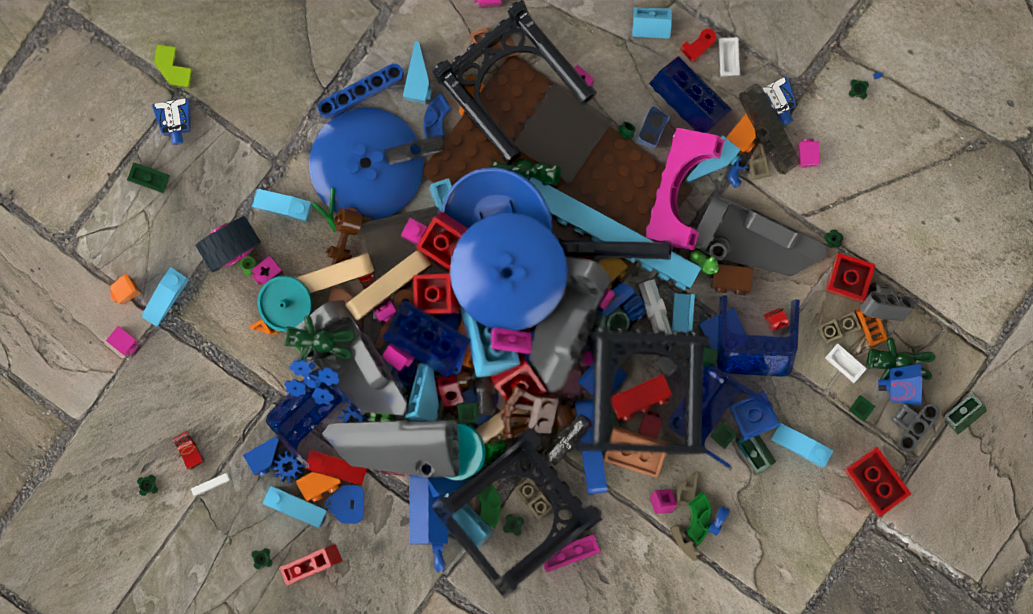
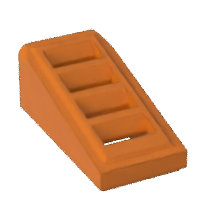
M860 308L854 310L870 347L887 341L888 338L880 318H874L875 321L866 324V321L873 319V317L863 316L864 313ZM877 325V329H874L869 332V328H872ZM880 332L881 336L872 339V335Z

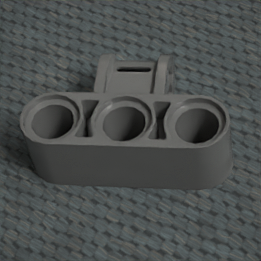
M874 282L870 284L868 297L861 304L860 309L868 317L904 321L915 308V303L908 296L897 295L892 285L885 284L883 286Z
M901 403L899 411L890 418L904 430L897 440L899 450L909 452L917 447L940 415L937 405H924L916 413ZM928 407L934 410L932 418L926 416L925 411ZM917 422L923 427L921 433H917L914 430V425ZM904 438H908L911 441V446L908 449L904 448L902 444Z

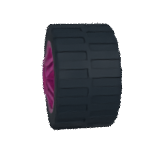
M242 216L211 231L210 235L196 244V248L210 271L216 272L245 258L250 251L261 244V241L246 216Z

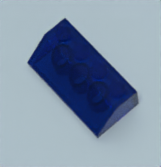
M679 56L662 68L649 83L654 91L697 132L708 133L732 110Z
M406 300L403 301L381 338L447 378L454 372L471 341L468 337Z

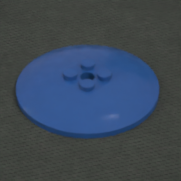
M376 108L352 109L330 120L317 135L309 159L311 181L317 194L328 207L330 205L331 188L333 187L335 188L334 212L338 213L341 208L348 209L349 206L356 208L357 212L362 213V216L371 218L372 221L381 220L396 214L411 201L420 186L424 166L422 149L412 129L394 114ZM362 159H370L371 166L369 168L361 167Z
M482 168L465 175L449 190L441 210L468 229L486 217L502 213H516L539 221L552 232L551 214L543 195L528 179L504 168ZM505 267L502 270V274L506 278H511L513 271L511 268Z
M496 214L478 221L460 238L451 260V282L459 303L475 320L491 328L519 330L537 324L546 318L558 305L566 287L567 262L559 241L545 225L522 214ZM505 267L512 269L513 275L511 278L503 276L502 270Z

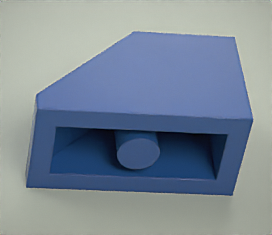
M278 436L243 455L254 475L259 474L261 477L270 472L269 468L274 464L273 460L275 459L280 442Z

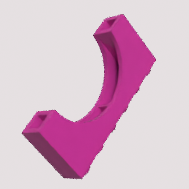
M676 128V132L672 137L671 150L667 154V164L662 172L661 185L656 193L655 206L651 211L650 224L646 228L647 239L653 242L671 241L674 247L694 251L699 232L688 227L682 221L677 206L678 191L685 175L696 164L707 159H720L725 142L724 139L718 135Z

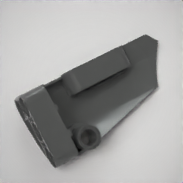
M714 193L696 229L699 234L695 248L711 255V257L714 256L716 260L724 259L787 276H792L828 257L825 244L759 211L749 210L717 193ZM715 246H721L724 249V252L722 254H716L713 248Z
M565 257L567 262V282L562 298L555 309L546 318L537 323L530 360L551 392L564 386L596 321L595 311L611 281V278L602 266L594 261Z
M345 301L327 302L313 312L310 316L315 332L327 330L334 333L350 330L354 333V338L350 341L334 342V344L345 347L351 352L349 359L341 358L345 373L338 375L339 382L336 385L364 413L405 415L408 404L372 340L367 334L362 333L353 315L346 308ZM302 321L295 328L307 330L305 321ZM313 348L306 360H312L323 370L320 359L333 355V353H323Z
M455 420L329 424L322 433L333 448L351 466L415 475L424 478L457 477L459 475L458 425ZM428 464H429V465L431 466V468H432L430 474L427 472V466H428Z

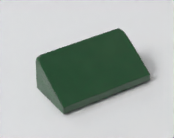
M971 393L943 418L955 433L959 435L982 416L987 409Z
M760 435L747 440L741 438L736 442L756 474L776 462Z

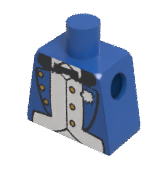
M787 76L753 93V98L770 120L779 116L783 126L793 121L789 111L795 108L796 103Z
M186 98L152 104L161 133L164 136L171 135L172 145L183 144L182 133L191 131L190 100Z

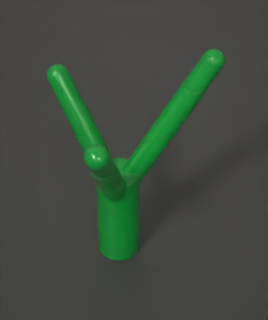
M332 187L329 214L315 202L312 205L325 216L332 231L336 232L333 217L335 188Z

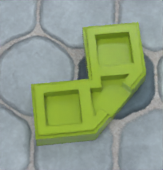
M157 44L154 58L156 67L171 86L189 88L192 69L174 66L177 48Z

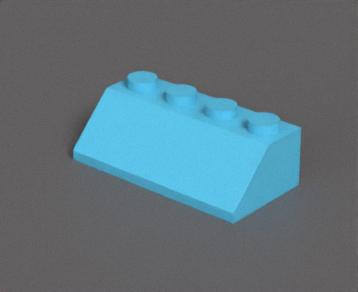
M461 306L460 309L476 376H495L518 366L520 362L517 352L492 349L493 328L475 320Z

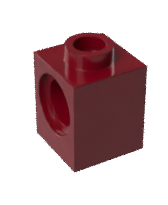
M456 373L437 378L438 389L445 407L456 406L464 402L463 392Z
M648 411V415L643 414L638 434L657 439L663 420L659 418L660 414Z

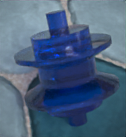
M410 364L409 367L405 365L401 371L398 370V377L406 383H413L418 367Z

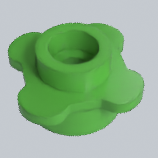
M248 253L245 258L237 262V265L243 269L244 275H250L252 269L259 265V262L253 258L254 255L252 253Z

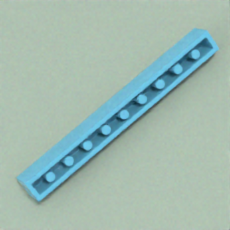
M534 178L530 179V182L543 195L550 214L558 218L556 221L564 226H567V224L574 227L573 231L580 235L585 233L591 236V241L653 242L549 185L544 186L542 182ZM673 252L670 260L625 258L632 263L635 261L641 263V267L649 272L652 270L659 273L658 277L665 281L670 279L676 282L675 286L682 290L691 288L701 270V267Z

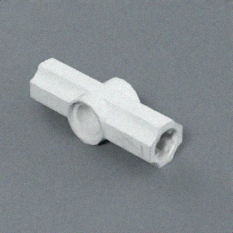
M653 279L638 284L646 307V315L651 322L653 331L662 330L665 331V334L671 335L672 331L666 316L667 311L663 299L659 296L656 282Z

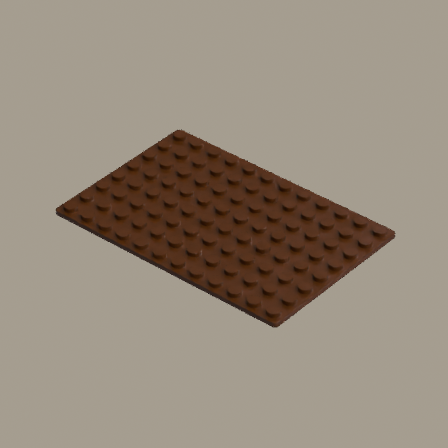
M516 55L507 57L480 93V99L485 110L521 150L522 154L517 160L525 158L531 160L533 164L547 163L552 167L554 165L562 167L558 185L549 183V186L594 210L600 211L610 219L646 237V228L650 224L651 211L655 206L656 193L660 188L661 176L665 166L629 139L622 138L617 130ZM465 112L424 166L422 175L433 183L449 178L453 187L465 175L478 169L493 167V161L506 163L502 159L503 156ZM682 180L678 191V209L693 190L692 186ZM551 215L552 233L556 238L591 241V236L585 233L584 235L573 231L574 227L569 224L564 226L556 221L558 218ZM578 256V257H580V258L583 259V260H591V259L595 258L596 256ZM620 258L628 266L625 269L627 273L620 280L616 278L611 284L616 280L623 283L638 262L632 263L625 258Z

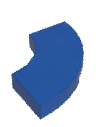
M442 93L431 101L424 116L423 129L429 145L445 136L443 120L446 114L452 110Z

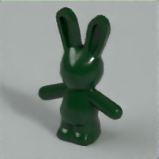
M525 158L517 160L513 165L496 161L492 163L493 167L514 171L526 179L534 178L542 182L544 186H547L549 183L558 185L562 173V167L554 165L552 167L547 163L533 164L531 160Z
M310 315L304 317L307 330L287 326L284 346L304 348L298 357L299 361L306 360L313 348L323 353L331 352L343 359L351 357V352L347 348L334 344L337 341L352 340L354 333L350 330L334 333L327 330L315 332Z
M889 337L887 339L889 352L869 348L866 366L868 369H886L880 380H888L891 368L916 365V363H930L935 360L936 356L932 352L917 354L900 352L897 354L895 341L892 337ZM921 367L922 379L930 380L932 378L931 372Z

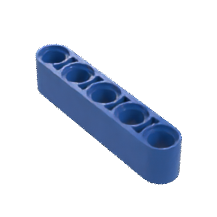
M394 63L323 99L318 104L320 115L325 119L333 118L396 85L403 79L404 74L401 66ZM396 69L400 74L398 77L392 78L389 75L390 71ZM376 78H380L383 80L381 86L376 87L373 85V81ZM359 87H364L366 92L360 96L356 94V90ZM340 97H349L348 103L340 104ZM331 105V112H322L323 106Z
M594 399L575 401L580 443L593 442ZM582 451L588 495L606 493L607 485L602 451Z

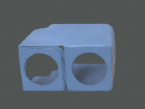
M651 107L636 142L655 149L661 136L659 132L662 134L670 116L668 117V115L658 110L657 107ZM655 114L663 118V124L657 128L650 124V117ZM649 131L655 135L653 144L642 140V135L645 132Z

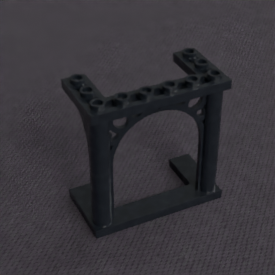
M610 328L592 329L585 343L590 348L594 364L593 442L576 443V451L649 452L676 455L706 454V446H702L704 345L709 344V336H702L700 332L684 334L681 331H672V335L665 334V331L654 330V334L647 333V330L636 329L635 333H630L628 329L623 328L616 329V332H611ZM616 343L624 347L625 354L623 356L615 352L614 345ZM649 343L652 345L651 349L648 348ZM628 344L635 345V348L633 350L629 349ZM665 345H666V347H671V350H670V351H666V350H665ZM678 347L685 348V354L681 358L675 357V350ZM642 351L657 352L672 360L680 370L685 385L684 445L611 443L613 379L619 366L631 355ZM611 356L617 359L615 364H612L613 359H611ZM688 359V362H685L687 368L682 366V362Z
M530 428L525 430L514 441L513 445L448 497L444 495L431 507L504 599L516 592L521 582L582 532L588 531L603 520L601 517L602 513L596 506L593 507L590 504L585 509L582 508V502L577 496H573L570 493L568 484L557 477L558 472L553 466L549 467L541 451L537 452L535 448L542 443L539 440L541 438L534 429L531 430ZM523 459H527L530 462V470L526 473L521 470ZM514 462H516L515 472L509 469L510 467H514ZM535 468L537 474L540 473L539 477H535L533 474ZM508 476H521L533 480L548 494L553 506V525L547 538L538 547L500 576L452 515L493 482ZM549 485L551 490H548L546 486ZM557 499H561L560 502H561L562 504H565V505H564V506H558V504H557V502H556ZM561 510H568L572 517L569 520H563L559 517L558 513ZM558 523L567 525L565 528L562 526L560 530L557 528Z

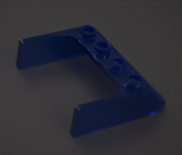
M720 296L717 350H719L717 357L718 370L724 374L775 377L790 375L798 349L800 300L795 299L791 301L790 336L776 337L731 333L727 329L726 324L728 296Z
M713 365L706 366L703 369L702 446H705L707 437L737 395L747 394L770 410L774 408L773 404ZM685 396L671 415L668 423L670 429L683 439ZM706 449L707 456L728 470H732L733 467L729 463Z
M315 369L312 373L318 374L321 369ZM321 382L319 386L322 389H329L330 393L334 395V399L330 401V404L316 403L315 398L312 397L315 388L306 385L305 394L294 397L289 393L266 416V424L307 468L310 465L298 452V444L337 405L347 402L360 416L364 414L333 383L332 385H327Z

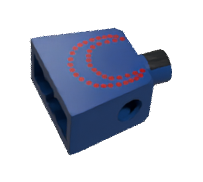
M921 364L891 368L890 380H878V391H890V401L922 405Z

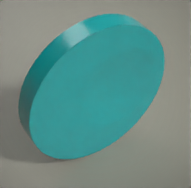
M283 275L275 277L263 285L258 294L257 307L262 320L269 327L277 331L286 332L287 326L296 327L304 321L306 315H311L313 299L310 290L301 280Z
M457 424L459 475L446 478L464 480L474 476L481 469L485 459V445L481 435L474 428L466 424Z

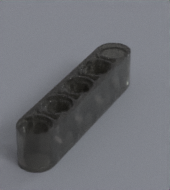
M753 84L739 94V100L776 170L780 174L785 175L800 164V159L764 90L760 85Z

